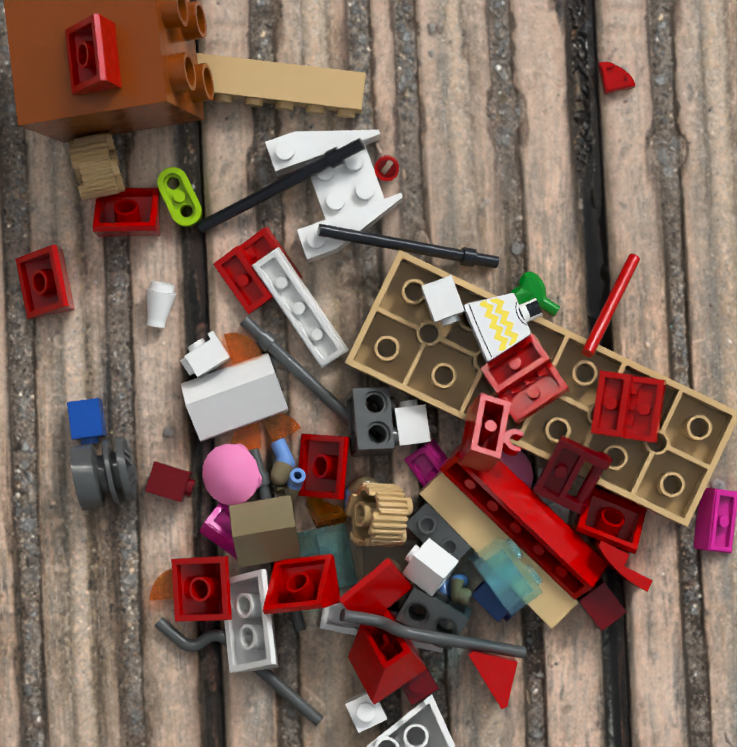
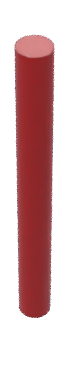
M629 254L581 351L586 357H593L640 261L639 256L636 254Z

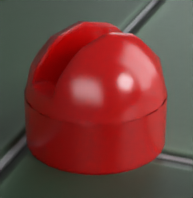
M390 155L378 158L374 166L376 176L382 181L395 179L399 173V163L396 158ZM388 160L392 161L393 164L386 174H383L381 172L382 168Z

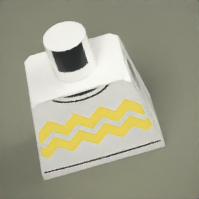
M514 293L463 305L465 316L486 363L531 335L527 322L543 316L536 298L519 305Z

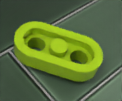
M177 167L164 169L158 176L157 185L173 220L182 227L196 225L202 217V207L187 175ZM172 179L179 180L178 188L170 189L168 187L169 181ZM187 206L191 207L193 210L192 215L189 217L182 216V209Z

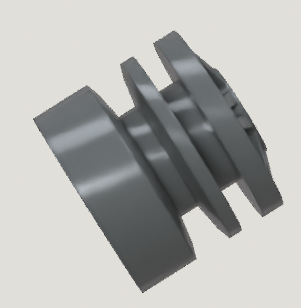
M124 436L115 438L116 452L113 451L110 440H103L102 455L99 456L92 443L70 447V463L74 486L83 511L105 507V492L109 491L115 504L122 503L121 489L124 490L128 502L137 500L138 474L136 463Z

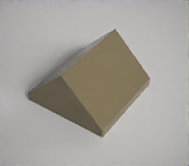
M291 495L229 506L232 538L239 568L301 557Z

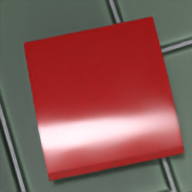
M268 227L261 229L243 244L236 246L213 264L248 315L274 298L252 267L254 263L279 247L300 279L303 277Z
M533 334L480 367L481 372L497 397L511 402L509 415L516 425L569 391V387Z
M600 370L591 433L657 443L666 380Z
M593 540L592 546L596 553L608 563V567L633 586L648 592L653 580L625 567L629 554L601 540Z

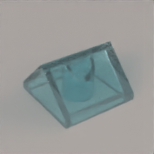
M345 522L297 532L301 557L332 554L335 559L339 588L358 583Z

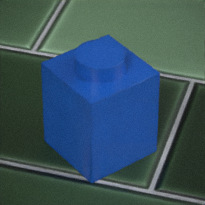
M94 398L67 402L72 440H80L81 445L99 443V437L107 436L102 399Z

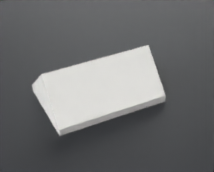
M268 352L206 374L200 378L181 383L185 405L200 442L289 410Z
M259 569L229 577L232 620H224L229 672L239 673L278 668L273 614L265 615L263 612L269 586L267 570Z

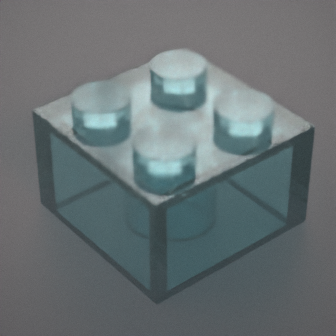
M498 536L470 556L469 560L504 608L513 615L543 593L538 586L543 581L532 566L530 567L529 564L524 566L519 559L524 555L514 541H511L510 538L505 541L502 537Z

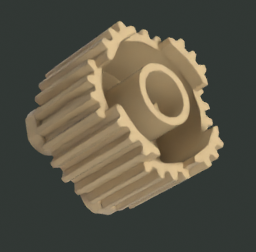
M111 131L69 141L71 162L77 181L80 183L78 189L82 201L125 191L122 173H120L119 168L120 162Z
M362 482L361 486L358 487V491L356 490V494L348 495L345 511L346 515L352 518L351 525H353L352 531L354 532H350V540L353 541V544L357 546L394 547L403 545L406 542L407 532L405 528H407V516H410L413 512V503L410 497H405V493H402L403 489H400V486H397V484Z

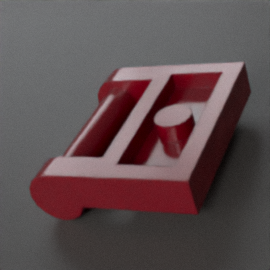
M561 435L533 488V492L578 514H584L589 506L587 501L603 471L608 470L613 460L603 452L594 451ZM584 462L592 464L577 495L572 496L568 494Z

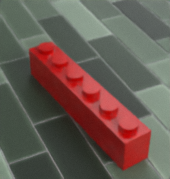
M461 444L458 445L439 470L574 600L593 588L608 566V563L501 460L488 473L459 465L458 459Z

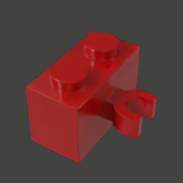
M480 393L468 407L458 459L459 465L488 473L501 459L502 451L509 456H516L521 451V447L513 445L510 439L519 441L524 433L518 429L506 431L511 402Z

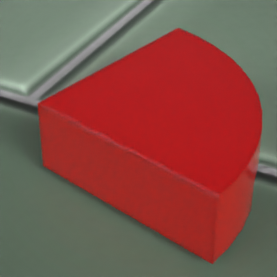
M611 62L598 63L604 94L635 88L632 76L623 68Z

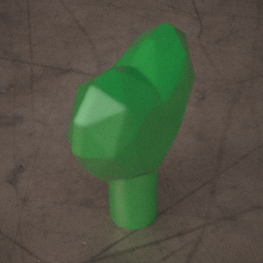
M532 271L523 273L519 279V286L510 292L514 293L519 305L536 298L540 308L553 317L560 309L559 305L546 297V288L542 279Z

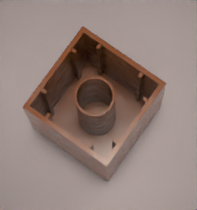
M4 0L18 126L66 143L76 138L111 131L112 135L205 120L203 102L213 100L214 82L208 64H198L195 40L203 39L207 34L206 17L200 1ZM92 14H100L115 23L122 88L72 95L65 29Z

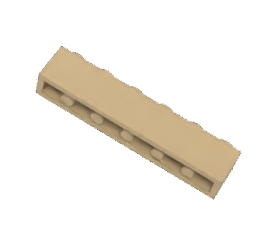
M197 53L198 64L207 63L211 70L214 82V102L232 104V99L242 100L244 105L250 107H263V103L275 104V109L283 111H293L294 107L306 108L307 113L323 115L324 110L336 111V116L343 118H355V114L362 115L366 73Z
M441 471L418 492L551 629L579 603L559 586Z

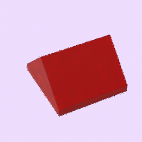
M92 14L65 29L72 95L122 88L115 23L100 14Z
M125 188V191L118 194L96 198L92 226L93 232L98 237L160 236L159 189Z
M50 245L15 259L27 319L75 310L62 248L58 245Z
M301 433L298 468L304 470L306 478L298 496L344 500L349 437Z
M595 487L587 501L589 504L584 514H577L572 530L635 554L647 509Z
M326 554L274 562L263 606L264 614L320 609L340 603L338 600L340 593L334 556Z
M217 555L171 559L175 622L232 620L228 556Z
M387 558L338 600L347 610L380 615L413 587L392 559Z
M465 649L503 710L508 706L518 662L514 657Z

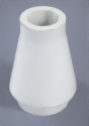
M150 281V287L146 288L147 325L165 328L166 320L177 294L174 292L175 285Z

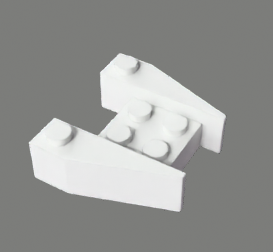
M379 130L294 131L266 141L265 144L276 175L280 176L300 169L325 156L326 151L334 147L339 149L358 138L362 140L364 146L379 141L380 132ZM366 146L364 150L345 159L344 164L334 169L330 167L310 177L325 220L297 230L308 263L338 253L350 243L348 241L317 236L319 224L366 231L402 203V193L384 199Z

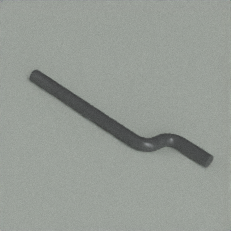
M342 609L340 612V621L376 627L407 640L522 659L526 656L525 646L407 627L389 618L371 613Z
M163 617L155 624V627L184 651H199L214 641L220 642L227 648L224 630L211 629L205 631L196 639H188ZM270 669L253 671L315 726L323 719L324 716Z

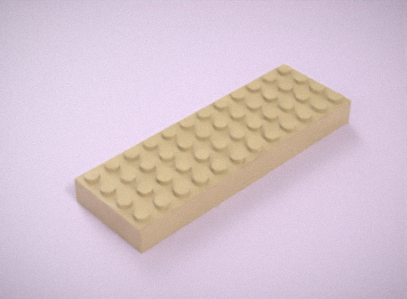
M399 250L347 357L345 365L466 422L468 407L480 393L498 397L480 370V367L485 365L486 362L465 313L458 315L460 321L442 327L441 322L433 324L424 300L421 286L452 274ZM452 275L462 305L497 297ZM542 317L527 322L531 334L536 337L550 357L551 363L569 387V391L517 425L511 416L508 415L506 431L518 429L524 433L519 441L510 439L511 443L545 461H548L561 435L594 451L603 452L609 455L613 461L608 470L603 471L596 484L597 486L678 525L688 527L737 423V410L598 345L593 357H586L581 352L587 341L586 338ZM600 370L666 380L657 443L591 433ZM585 461L577 476L585 480L592 464Z

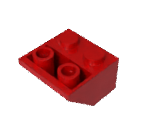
M388 609L380 614V616L400 624ZM362 625L359 626L348 659L370 700L375 705L427 668L411 640L394 636L376 627L366 626L364 628Z

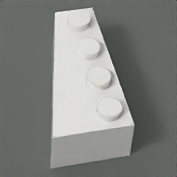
M431 694L366 747H455V744Z

